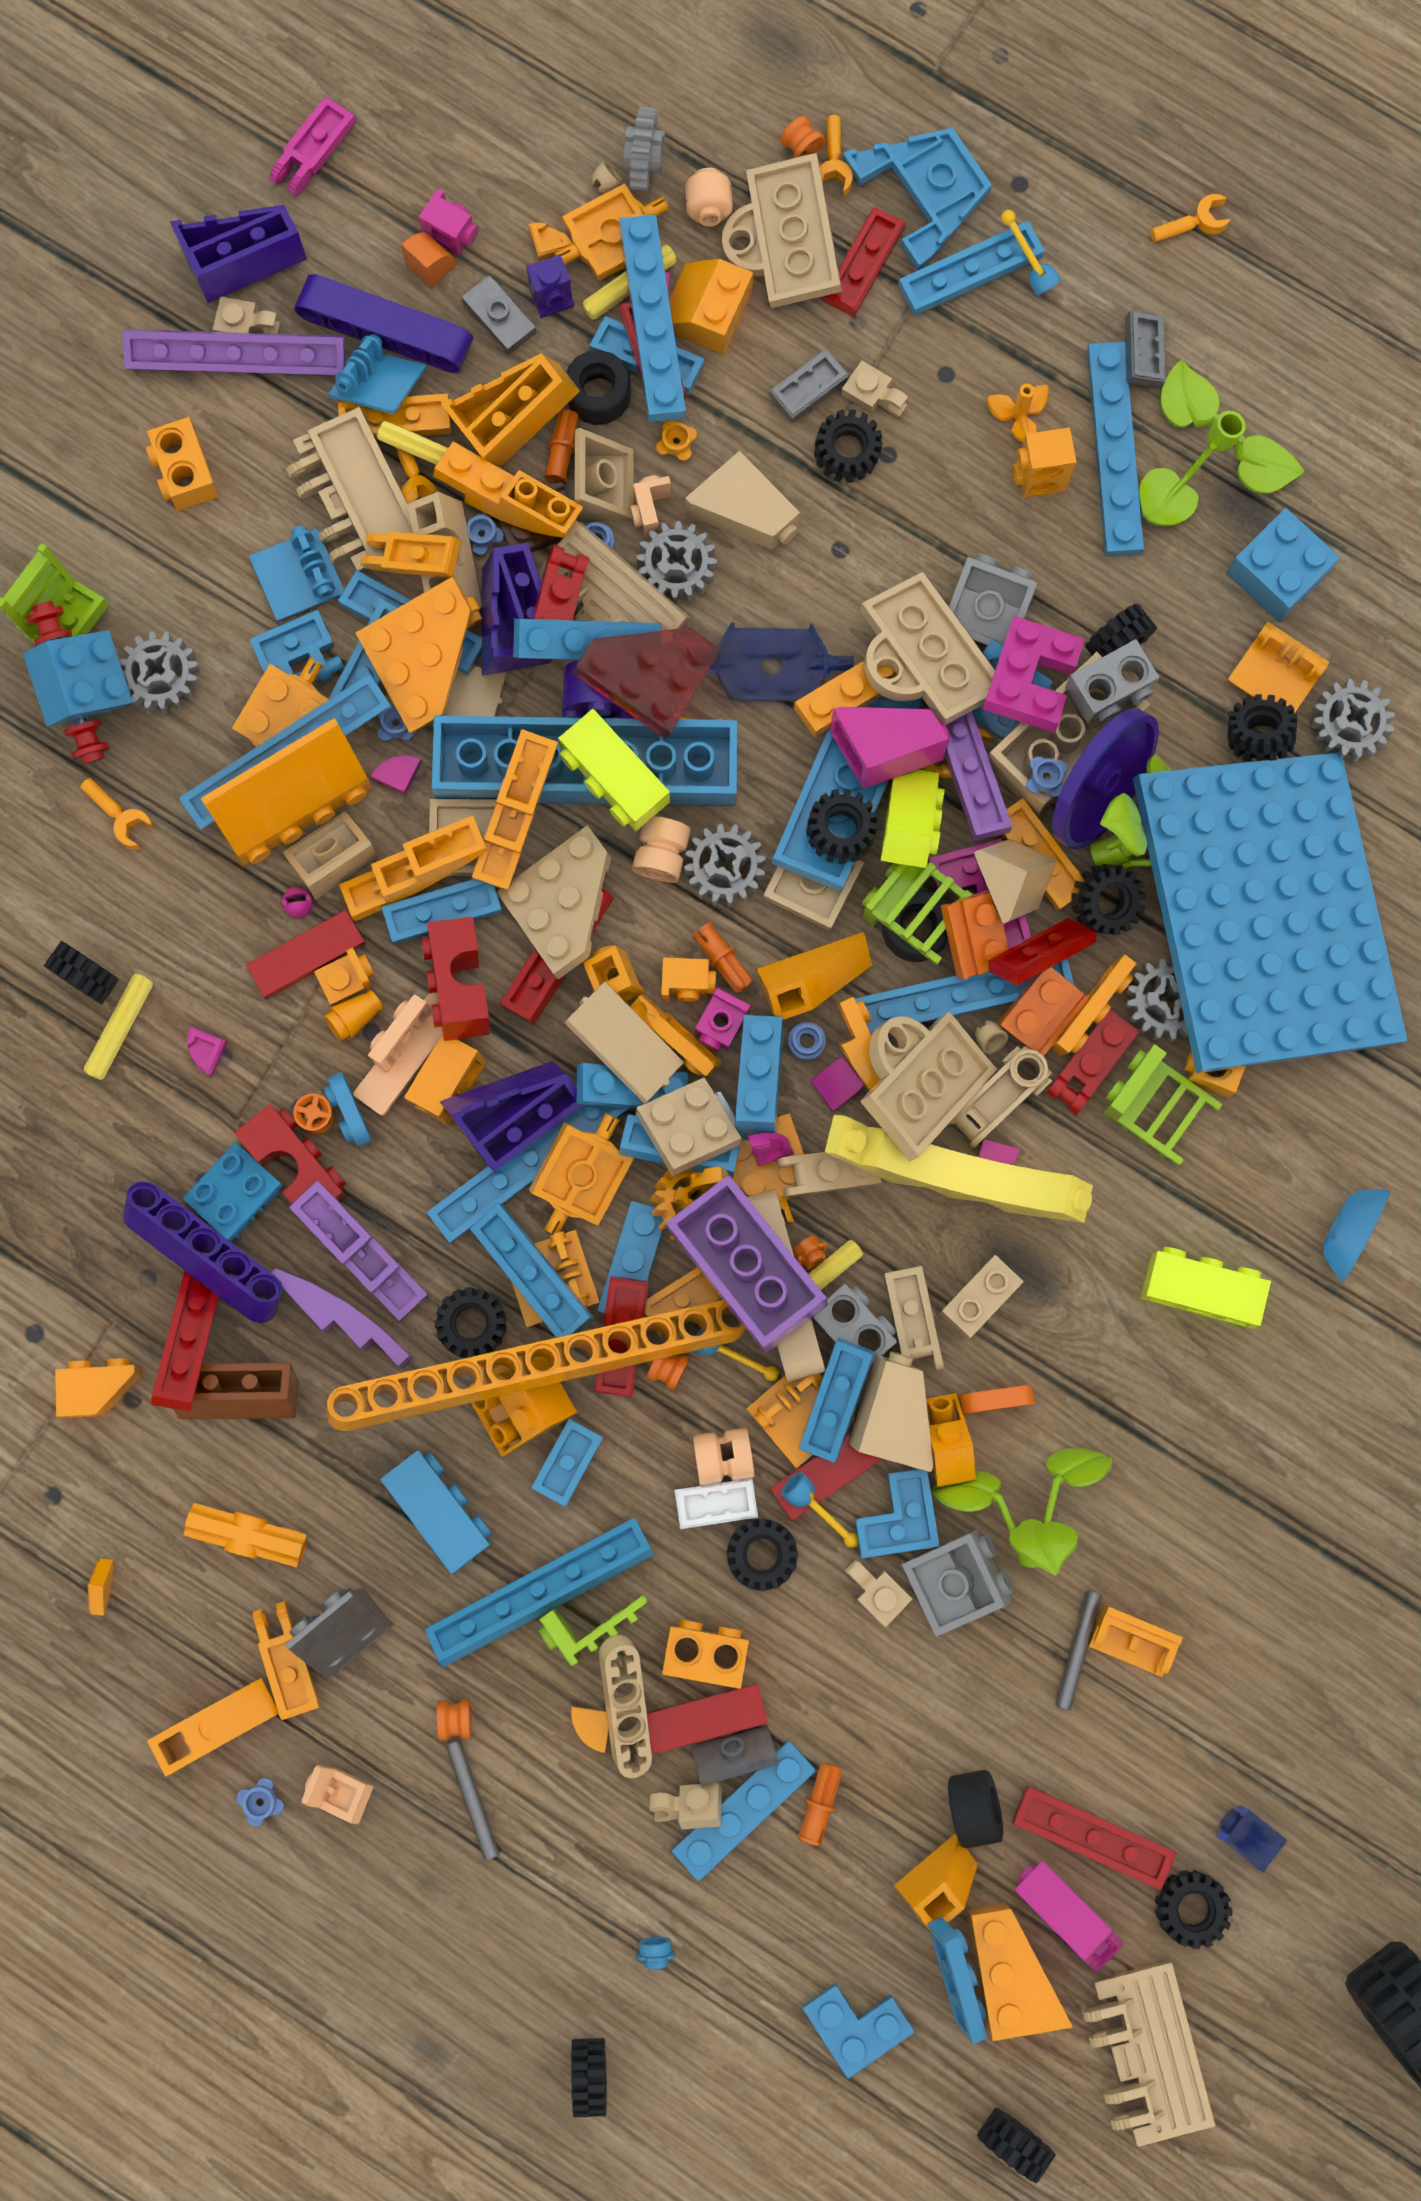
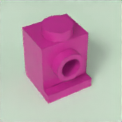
M439 188L419 215L421 232H427L441 246L458 256L465 245L470 246L474 242L479 231V227L472 223L469 211L457 202H452L451 204L446 201L444 191Z
M716 988L712 999L695 1028V1035L700 1037L698 1042L715 1052H718L720 1048L729 1052L743 1026L744 1015H749L751 1005ZM718 1015H723L728 1019V1024L724 1027H718L714 1024V1018Z

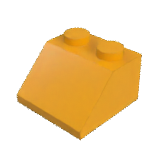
M721 259L685 263L669 298L674 335L724 355L752 295L753 272Z

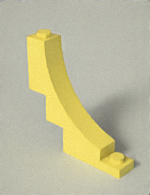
M833 1116L825 1153L890 1183L929 1188L949 1198L985 1202L1008 1213L1080 1223L1085 1222L1087 1211L1092 1203L1091 1192L1093 1185L1073 1175L1005 1164L932 1144L919 1157L909 1161L882 1128L868 1127L847 1116Z

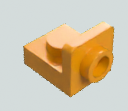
M353 947L346 950L347 956L314 971L331 1007L373 988L368 977L374 975V971L366 955L363 954L358 957Z

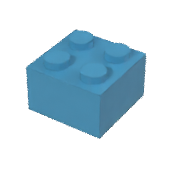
M1285 508L1235 557L1226 574L1272 617L1281 623L1330 574L1340 557L1294 514Z

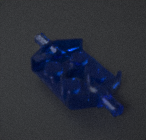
M731 623L717 646L716 652H712V654L689 653V669H712V673L716 674L728 699L736 701H797L819 688L825 677L831 675V671H847L854 667V655L831 656V654H828L813 624H809V629L735 628V623ZM772 658L779 661L782 668L777 674L769 675L762 671L761 663L766 659Z

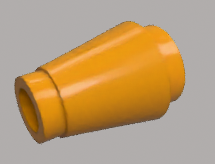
M369 990L365 994L363 993L330 1007V1012L324 1016V1019L339 1041H343L347 1037L352 1039L383 1009V1006L375 993Z

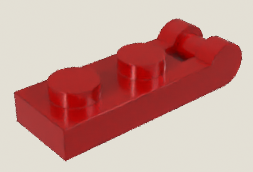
M552 545L547 557L532 619L573 620L589 557L579 553L573 556L565 553L564 548ZM559 567L570 570V576L567 577L559 574Z
M1109 1010L1046 1093L1053 1099L1060 1098L1069 1105L1067 1109L1077 1116L1140 1031ZM1071 1078L1083 1086L1079 1094L1067 1086Z

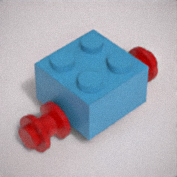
M53 601L32 606L33 613L26 616L28 623L37 625L40 636L34 640L36 647L23 653V657L46 726L73 722V726L64 729L65 736L74 737L77 749L71 753L73 759H81L83 765L105 758L103 752L110 748L108 743L99 742L96 730L102 726L101 720L90 721L89 718L110 714L133 703L110 632L105 630L72 636L71 630L62 629L59 618L65 613L63 606L55 607Z

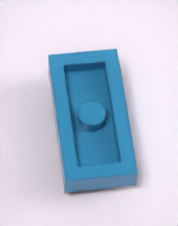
M568 1419L531 1488L566 1507L601 1444L603 1437Z

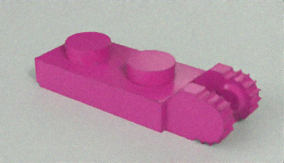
M324 97L283 149L284 153L272 168L269 179L275 184L282 183L291 172L293 163L300 168L290 180L288 192L295 197L300 195L308 186L311 176L316 175L355 125V115L328 97Z

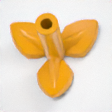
M1023 384L1020 387L1016 404H1014L1009 396L995 394L987 397V405L992 415L998 420L1007 421L1012 418L1015 419L1011 433L1016 439L1023 442L1026 434L1037 432V425L1027 415L1041 414L1048 401L1049 387L1046 384L1035 387L1031 384Z

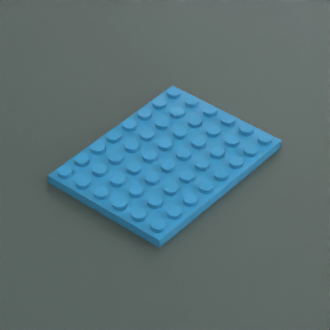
M1339 753L1143 773L1133 778L1196 1074L1399 1045L1408 1041L1344 760L1339 758Z

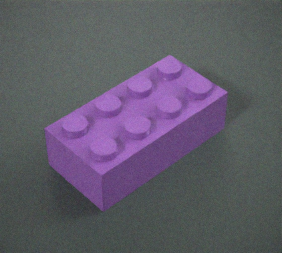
M729 1175L666 1222L671 1235L765 1354L828 1306L827 1297Z

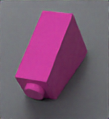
M838 707L833 709L829 731L862 789L944 759L947 744L949 743V732L945 724L937 720L932 709Z
M1043 1861L1037 1866L1032 1864L1027 1867L1018 1878L1020 1884L1015 1891L1096 1973L1124 1945V1942Z

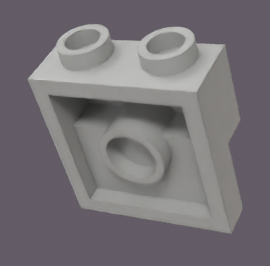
M978 552L976 559L967 557L949 608L972 640L989 645L991 640L994 639L1001 645H1004L1013 616L1025 618L1038 582L1031 580L1033 572L1014 565L1011 571L1008 572L996 567L998 559Z
M978 1528L902 1564L935 1637L999 1610L1012 1601L1009 1595L1014 1592L1011 1579L1004 1570L998 1572L992 1557L996 1556L995 1546L987 1534L981 1536Z

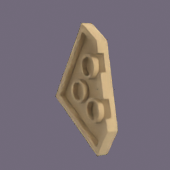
M588 825L514 878L508 891L504 889L496 891L558 980L590 956L592 929L594 921L598 920L603 898L601 889L605 872L609 871L611 862L610 855Z

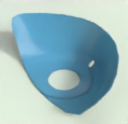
M1359 1190L1347 1198L1323 1242L1324 1257L1342 1284L1365 1248L1389 1198V1190Z

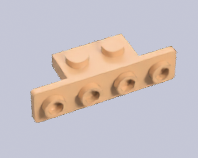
M437 993L428 994L424 1000L414 994L409 1001H403L394 1012V1021L386 1032H379L370 1044L371 1051L368 1056L375 1065L356 1088L353 1095L380 1116H385L421 1069L443 1033L442 1027L434 1028L431 1005L438 1004Z

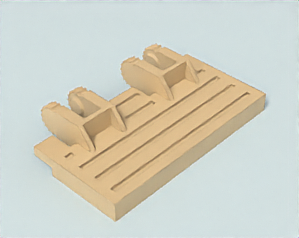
M360 407L309 429L307 434L294 439L293 443L300 456L316 450V453L291 464L286 468L289 477L294 479L323 467L324 474L301 484L296 491L301 499L319 494L332 521L348 515L349 518L323 529L318 536L321 542L326 544L355 532L358 539L334 549L328 556L333 564L351 558L355 569L361 572L367 569L360 565L362 556H383L385 549L373 548L365 543L367 533L389 534V531L413 533L407 502Z
M575 521L565 538L557 545L564 548V552L576 556L579 553L589 557L576 609L581 602L584 606L574 617L577 620L661 623V656L690 619L684 611L582 522ZM545 561V563L542 565V567H541V568L539 569V571H538V574H539V577H540V580H541V581H542V577H543V573H544L546 561ZM559 567V574L567 577L570 576V570ZM632 661L631 665L636 667L639 675L643 676L652 663L656 661Z
M1167 1960L1094 1981L1099 2000L1115 1996L1116 2001L1085 2009L1082 2011L1084 2021L1097 2022L1120 2015L1123 2026L1094 2033L1089 2036L1090 2045L1092 2048L1111 2045L1120 2082L1134 2078L1137 2079L1136 2083L1106 2091L1103 2094L1105 2103L1116 2105L1142 2098L1144 2105L1142 2109L1121 2113L1110 2119L1112 2129L1123 2130L1132 2128L1136 2146L1140 2147L1215 2127L1172 1962Z

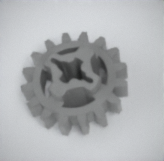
M640 106L638 116L636 117V127L629 126L626 130L623 167L631 168L630 187L634 190L648 191L652 171H661L665 131L657 130V108Z
M676 521L675 529H669L666 523H662V533L657 534L655 531L650 530L648 532L650 543L646 541L640 542V551L643 554L636 557L637 566L642 567L638 572L665 596L666 594L671 595L674 604H677L679 595H684L686 600L690 602L692 601V591L696 590L703 595L705 593L703 581L712 583L714 580V574L710 570L717 569V559L712 558L715 555V546L706 545L708 541L706 532L699 536L695 535L694 524H691L687 530H683L681 521ZM657 553L660 562L654 570L652 559L654 554ZM700 555L702 564L697 572L696 566L693 563L696 561V557ZM673 559L675 563L671 565L670 560Z
M154 631L149 632V640L146 642L139 636L135 637L137 647L133 649L125 646L123 649L127 653L128 658L119 659L121 668L124 670L123 674L130 695L132 696L133 705L138 708L144 703L145 709L151 714L156 706L160 707L163 714H167L168 705L172 703L175 707L181 709L180 698L184 696L192 699L194 696L189 687L199 686L200 684L198 678L193 675L201 670L198 663L193 661L196 655L192 648L185 649L186 644L181 637L173 643L169 632H165L162 639H158ZM180 660L182 662L181 678H179L176 673L177 669L180 667L178 663ZM138 667L141 675L137 678L139 683L136 685L135 671ZM155 670L159 672L165 671L162 675L158 673L153 674Z
M1348 679L1343 689L1336 682L1330 687V693L1324 691L1320 695L1318 700L1321 704H1316L1311 712L1318 716V718H1315L1310 726L1314 729H1320V733L1315 738L1316 742L1325 740L1328 743L1324 752L1329 753L1336 749L1341 759L1347 753H1350L1353 762H1357L1361 758L1362 752L1367 758H1370L1376 753V748L1382 749L1388 742L1385 737H1389L1394 731V727L1386 723L1392 721L1395 713L1385 711V708L1391 701L1389 698L1380 701L1377 697L1381 691L1379 687L1370 692L1367 690L1368 681L1364 680L1359 687H1355L1353 680ZM1333 705L1334 709L1332 711L1335 715V719L1333 722H1330L1329 715L1331 707ZM1375 718L1376 726L1372 736L1373 728L1370 724L1371 720ZM1348 719H1356L1357 721L1349 722Z
M722 823L718 824L717 833L714 834L708 828L703 829L704 840L701 841L694 837L691 845L695 851L688 850L685 853V859L692 863L684 866V873L686 875H694L689 880L690 889L699 886L698 898L702 900L708 894L711 895L713 906L718 904L720 898L725 899L728 907H732L733 897L738 896L743 903L746 902V890L754 893L758 891L759 886L754 879L764 880L765 871L757 868L766 863L765 856L756 855L761 850V843L755 842L750 844L751 832L748 830L740 836L738 835V825L735 824L730 832H725ZM723 843H732L737 845V847L723 845ZM707 850L710 860L700 869L701 857ZM719 857L726 864L732 862L731 873L724 867L718 868ZM750 861L749 874L743 881L740 869ZM713 883L723 884V885H726L727 888L716 887V886H714V885H712V884H713Z
M1163 958L1157 962L1155 969L1150 963H1147L1143 967L1144 975L1136 972L1133 976L1132 981L1137 986H1128L1125 991L1127 995L1133 997L1124 1005L1125 1009L1135 1011V1014L1129 1019L1130 1023L1140 1021L1143 1025L1139 1033L1142 1035L1148 1030L1153 1031V1041H1158L1162 1034H1166L1168 1041L1173 1042L1177 1037V1032L1183 1038L1188 1037L1185 1019L1178 1022L1180 1017L1179 1010L1182 1009L1178 986L1174 980L1176 977L1173 964L1171 967H1167V963ZM1155 979V991L1143 995L1146 984ZM1164 993L1167 999L1174 1000V1003L1169 1008L1165 1001L1160 1002L1159 1000ZM1148 1012L1158 1018L1159 1022L1150 1017Z

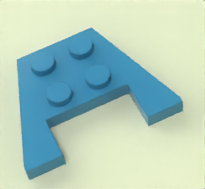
M953 128L908 137L906 142L888 145L885 142L874 145L873 149L860 152L853 149L843 153L842 161L849 165L853 177L859 186L890 168L893 169L929 222V224L901 240V248L917 271L924 268L990 193L992 186Z

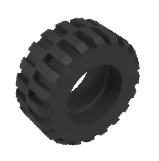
M1401 1941L1390 1942L1349 1973L1345 1986L1377 2035L1421 2089V1960L1405 1943Z

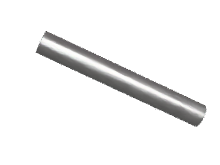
M1086 1591L1055 1704L1057 1707L1071 1710L1102 1596L1100 1594Z
M461 1740L448 1743L445 1746L485 1860L497 1857L500 1853Z

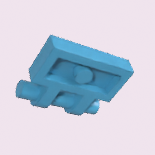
M318 610L249 639L264 673L269 664H272L287 674H293L290 666L309 657L316 660L314 666L317 661L324 665L314 682L320 679L322 683L332 679V674L344 669L339 655L325 661L321 654L333 648L334 644ZM300 671V672H298V673H296V674H293V675L299 676L302 671Z

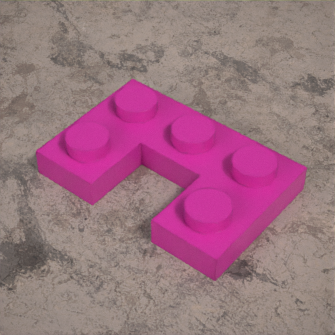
M1013 616L983 710L1055 733L1067 695L1032 684L1031 682L1037 665L1068 675L1073 674L1085 639Z
M1002 839L931 857L928 859V863L934 864L936 869L946 877H951L954 883L963 890L974 887L977 894L989 889L974 852L1000 843ZM933 879L937 891L941 884ZM948 890L945 893V895L951 894L952 892ZM1025 915L1003 924L1009 949L1031 938Z

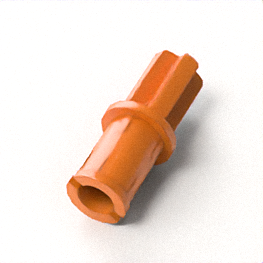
M563 409L558 412L553 439L548 441L550 454L544 478L553 484L561 481L563 484L568 482L567 477L572 454H575V430L578 426L579 415L570 409Z
M711 922L700 927L699 929L702 933L696 931L692 938L697 941L711 960V968L718 969L734 992L741 993L748 989L753 982V978L735 956L736 949L734 947L729 948Z
M825 1762L820 1765L811 1797H806L805 1803L808 1805L803 1823L797 1835V1838L805 1843L822 1846L830 1814L836 1810L833 1803L843 1773L839 1766Z

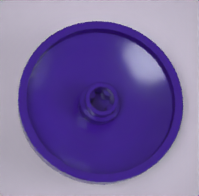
M1139 708L1128 709L1113 718L1093 738L1073 766L1057 800L1052 820V831L1055 839L1070 849L1077 850L1093 843L1108 830L1100 825L1107 807L1120 794L1125 793L1131 799L1134 797L1136 792L1133 778L1138 774L1147 773L1148 759L1155 754L1159 737V726L1155 717Z

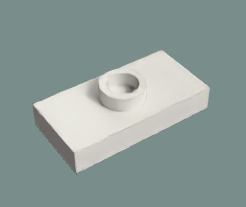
M752 1478L675 1490L680 1529L758 1517Z

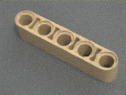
M776 1190L748 1196L747 1198L793 1255ZM810 1319L778 1344L787 1382L825 1372L813 1323Z

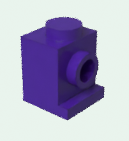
M561 254L526 266L528 287L540 318L575 307L572 299L571 281Z

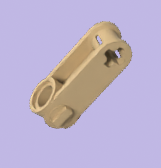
M1017 1046L1002 1060L1005 1065L977 1091L950 1121V1125L955 1124L971 1141L969 1145L973 1149L1032 1093L1037 1097L1052 1082L1049 1078L1052 1072L1048 1069L1047 1061L1042 1054L1030 1050L1027 1046L1022 1049ZM1024 1062L1032 1064L1037 1072L1036 1078L1025 1080L1020 1077L1017 1070L1018 1065Z

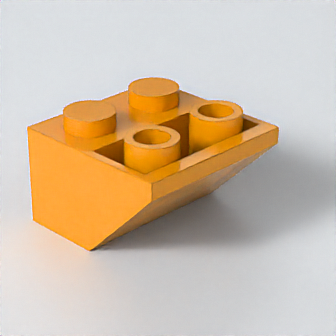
M535 1357L531 1360L532 1366L536 1370L547 1371L551 1369V1364L544 1357ZM499 1365L492 1370L497 1379L508 1380L513 1377L512 1371L504 1365ZM561 1382L471 1403L501 1457L508 1455L578 1413ZM474 1383L468 1386L466 1389L471 1388L474 1385Z

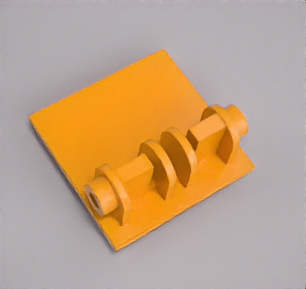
M1267 622L1227 681L1254 699L1257 694H1262V700H1267L1268 694L1275 695V702L1283 698L1286 700V707L1290 704L1294 707L1295 714L1330 662L1270 622Z
M576 1230L564 1233V1231L550 1235L549 1239L534 1243L585 1307L600 1303ZM512 1282L526 1328L544 1322Z
M820 1373L787 1382L785 1375L746 1408L796 1469L813 1455L800 1450L799 1446L823 1380Z

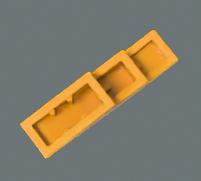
M523 729L521 730L496 800L497 804L484 837L487 851L479 856L472 875L473 879L506 891L509 890L558 742Z
M469 816L402 844L404 851L370 864L372 871L339 884L352 919L356 922L381 911L382 906L402 901L452 874L486 852L487 848L474 816Z

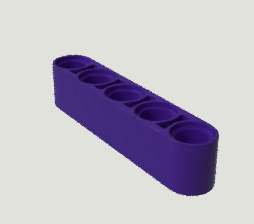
M316 274L307 276L294 307L296 314L306 321L358 340L375 334L381 339L383 349L450 373L460 372L474 339L473 335L461 326Z
M141 1181L129 1187L122 1217L128 1228L247 1319L256 1323H264L273 1319L282 1294L281 1281L275 1275L156 1185ZM257 1296L265 1297L266 1300L260 1299Z

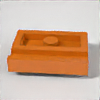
M986 890L958 899L956 902L941 905L957 979L966 980L970 976L989 972V960L1009 949L1004 925L990 891Z
M1050 967L1033 977L997 1023L1031 1050L1045 1056L1090 998Z

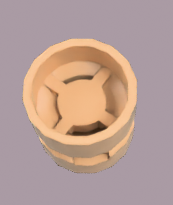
M652 817L641 828L639 840L644 846L639 847V850L635 852L632 871L642 877L655 881L678 882L683 866V858L679 853L685 852L687 849L691 828L672 819Z
M747 1427L726 1430L723 1437H718L714 1432L693 1435L700 1485L720 1483L724 1476L727 1475L733 1481L754 1478ZM721 1452H732L733 1458L722 1461Z

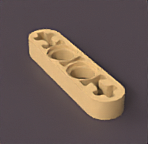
M614 1635L608 1638L599 1649L611 1752L619 1772L624 1777L637 1778L645 1774L652 1764L640 1656L628 1637ZM624 1651L621 1654V1662L624 1669L619 1670L614 1660L617 1659L618 1652ZM623 1683L633 1684V1688L627 1696L620 1698L614 1696V1692L619 1685ZM625 1718H637V1723L632 1729L628 1731L618 1730L620 1723ZM627 1745H633L637 1752L634 1755V1760L631 1762H627L630 1760V1749Z

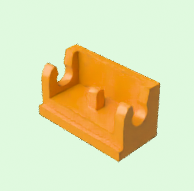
M442 1033L404 1098L416 1105L415 1107L449 1126L453 1119L439 1101L470 1091L487 1060L478 1050L457 1039L444 1041Z
M1102 1606L1088 1647L1163 1677L1164 1673L1168 1674L1183 1637L1111 1607Z

